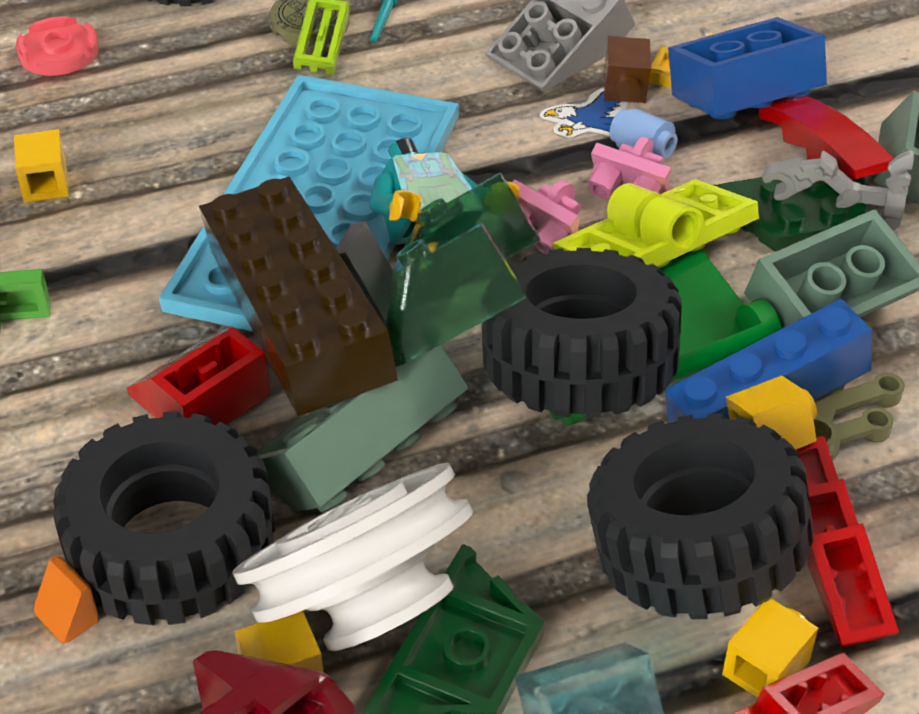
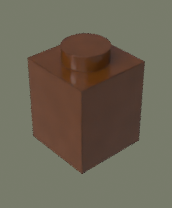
M608 36L604 66V100L646 103L651 72L650 39Z

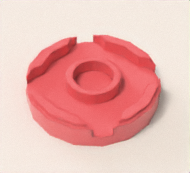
M67 16L51 17L37 21L28 27L29 33L24 36L21 33L16 41L17 56L22 66L32 73L46 76L65 75L79 71L92 63L99 53L98 36L93 26L85 22V25L77 24L76 18Z

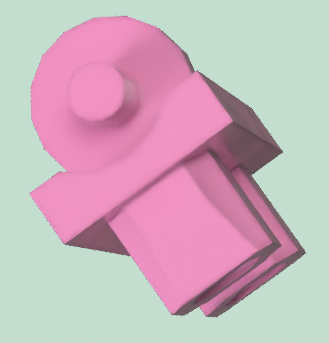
M641 137L634 147L621 144L619 150L596 143L591 152L594 168L589 179L590 191L592 195L608 200L618 186L632 183L662 194L673 189L670 186L671 167L663 165L664 157L652 153L653 140L646 137Z
M514 179L512 183L517 184L520 189L518 208L510 209L506 207L499 217L503 229L508 234L519 239L524 236L532 225H535L540 229L532 237L533 243L542 254H548L549 250H554L553 242L579 231L580 218L577 214L581 210V204L574 201L576 192L573 184L561 180L552 187L543 184L538 192Z

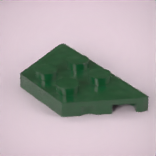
M869 176L860 179H850L861 185H868ZM762 177L714 185L758 201L759 219L740 228L756 235L758 241L774 252L866 212V203H856L846 208L836 207V200L840 194L822 180L813 183L812 186L785 200H776L774 198L776 185L783 182L777 179L764 183Z
M462 544L445 572L453 584V589L445 598L419 615L364 707L362 714H502L544 636V621L527 604L519 602L514 597L512 589L499 575L492 578L476 562V552L470 546Z

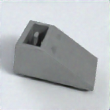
M531 0L485 54L509 71L545 92L606 57L608 36L625 37L635 26V22L624 0Z

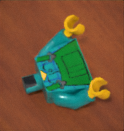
M403 138L395 141L389 147L388 152L391 158L383 172L374 181L369 203L374 213L384 216L390 240L394 245L467 237L485 209L490 210L493 214H499L504 212L506 207L510 209L518 208L520 189L517 184L507 181L495 182L491 187L477 185L459 170L450 155L445 152L419 153L412 139Z

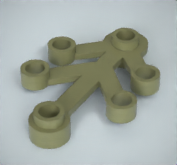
M861 317V319L872 329L873 333V328L870 322L867 319ZM881 373L873 381L844 390V384L814 400L817 408V417L814 419L816 437L825 436L832 461L837 457L840 445L860 438H865L871 442H883L889 438L893 426V417L887 410L882 408H868L863 412L862 417L833 425L832 421L837 414L873 402L884 407H893L899 404L905 387L903 380L899 376L892 373ZM871 423H876L881 426H874Z

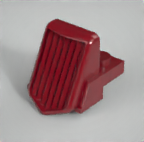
M219 650L206 651L193 660L203 709L200 714H354L355 711L353 703L333 679L318 670Z

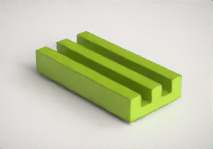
M309 0L293 58V69L302 70V66H309L310 72L318 73L319 68L326 70V74L334 75L350 13V2L341 0ZM318 7L325 8L313 54L308 55L306 51ZM338 10L339 13L327 58L322 57L333 12Z

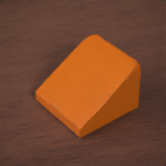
M55 555L50 558L35 600L34 612L61 643L65 644L98 623L99 615L91 587L62 557Z

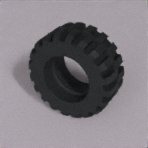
M561 248L549 250L548 254L544 255L534 253L525 256L522 262L517 263L513 261L506 265L501 273L497 272L482 294V355L484 369L487 372L488 378L507 398L517 404L523 401L528 409L542 413L545 409L554 411L556 416L571 417V414H585V418L600 417L603 412L612 411L614 414L627 412L632 405L637 404L641 407L650 402L656 394L660 395L672 382L673 377L678 371L682 299L678 289L668 275L665 276L663 271L654 264L646 265L642 258L634 255L625 257L619 255L618 251L608 249L599 252L591 251V248H577L576 251H564Z
M163 412V417L149 419L148 414L133 417V423L120 427L119 423L104 430L103 438L98 441L92 438L79 450L80 459H71L61 475L62 482L55 489L53 499L55 512L53 517L65 561L91 587L95 605L98 607L103 605L105 613L118 619L124 620L127 615H132L134 623L154 625L155 620L167 619L168 625L185 623V617L199 613L200 617L204 618L216 613L218 604L223 601L231 604L245 593L244 585L237 583L232 573L233 570L246 559L274 542L273 533L275 525L268 474L264 461L258 457L257 449L248 439L243 436L238 438V432L222 422H219L216 426L212 425V420L207 416L193 413L191 418L181 417L179 412ZM172 501H188L208 507V510L199 518L175 530L161 533H142L124 528L138 513L157 504Z
M708 413L707 418H694L693 414L678 416V421L664 424L663 421L648 425L646 432L641 434L634 432L624 438L620 445L621 448L613 447L604 456L600 463L601 466L597 467L589 483L590 491L587 494V505L602 571L608 576L609 583L616 591L623 596H627L628 600L646 610L653 606L660 615L676 618L678 613L689 614L691 619H708V614L723 612L725 617L740 613L741 607L752 603L757 607L768 601L772 597L774 589L784 590L796 577V572H800L810 555V546L813 543V524L805 466L799 459V453L786 439L781 438L775 430L764 424L758 428L751 419L737 416L735 420L726 419L723 414ZM712 511V512H708V513H704V514L690 515V514L699 513V512Z

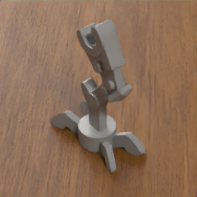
M907 150L889 162L888 169L891 177L886 179L888 188L861 185L853 182L838 169L836 158L825 151H822L821 158L804 160L800 156L770 163L764 169L762 180L764 183L776 179L783 181L776 185L774 192L776 200L788 199L790 196L812 186L813 183L822 180L840 194L836 200V207L838 208L850 207L856 203L884 206L878 214L898 237L896 229L900 226L904 213L908 186H910L911 175L907 171L912 169L914 152Z

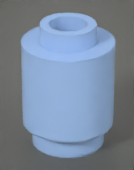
M637 108L620 110L615 115L610 126V139L616 142L618 148H620L621 144L634 147L641 137H646L653 140V154L668 158L674 152L677 145V135L675 134V126L672 122Z

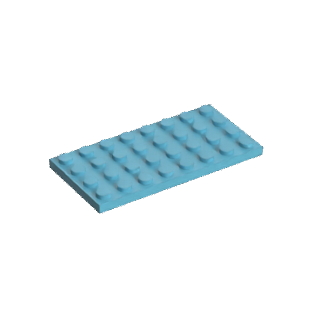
M297 75L224 194H237L258 187L264 181L290 176L335 248L352 223L366 222L388 260L396 244L393 245L390 240L384 216L374 213L369 205L374 181L383 172L391 158L388 149L395 141L410 138L413 140L419 153L442 152L459 118V103ZM203 226L159 297L161 311L252 331L211 253Z

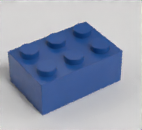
M779 17L668 47L672 96L688 103L690 107L698 108L710 114L715 119L734 117L737 114L736 111L749 107L765 108L772 105L774 100L786 96H806L810 93V89L827 85L825 35Z

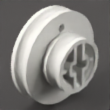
M442 463L425 468L357 496L306 522L238 565L232 572L239 585L251 583L260 592V599L251 608L256 621L269 622L308 609V611L322 609L330 614L333 621V626L324 634L323 641L329 651H338L375 638L409 621L445 598L453 589V584L448 574L433 575L429 573L425 568L424 560L434 549L433 544L456 530L473 514L467 499L452 500L445 494V486L455 476L450 463Z

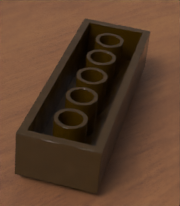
M290 176L264 181L258 187L237 194H224L215 198L212 202L199 206L211 253L262 350L265 352L297 416L398 381L387 328Z

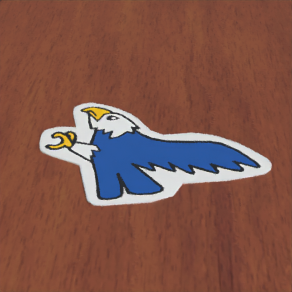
M601 88L592 93L585 103L561 104L549 107L540 112V118L558 123L554 126L553 132L563 137L572 138L588 131L610 136V126L615 115L620 110L625 109L630 102L604 100V88Z

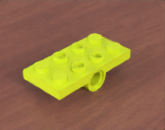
M693 179L662 194L632 183H626L619 186L612 193L607 206L608 218L553 242V248H563L564 251H576L577 248H591V251L599 252L608 249L618 251L619 255L625 257L634 255L642 258L646 265L654 264L662 268L668 265L670 260L687 252L700 250L705 247L706 243L723 235L734 234L740 230V227L759 219L758 201L697 179Z

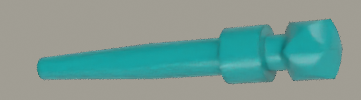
M382 0L383 4L370 37L372 42H377L392 7L396 6L398 0Z

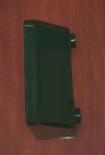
M501 172L447 203L443 198H439L418 212L421 220L414 226L404 248L396 255L398 260L392 272L385 327L389 332L395 367L420 357L526 299L527 294L506 262V259L540 241V236Z

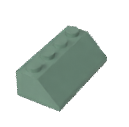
M437 337L392 351L398 381L309 412L257 451V455L264 461L270 492L296 512L318 508L320 512L327 511L347 496L344 488L355 479L363 481L381 470L385 465L381 458L394 449L395 452H398L417 441L421 437L418 429L426 422H437L453 412L457 407L454 400L469 388Z

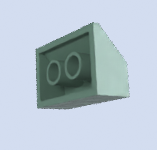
M873 209L758 259L744 294L750 302L759 298L767 300L775 309L782 329L839 299H842L861 318L918 292L919 262L878 212Z

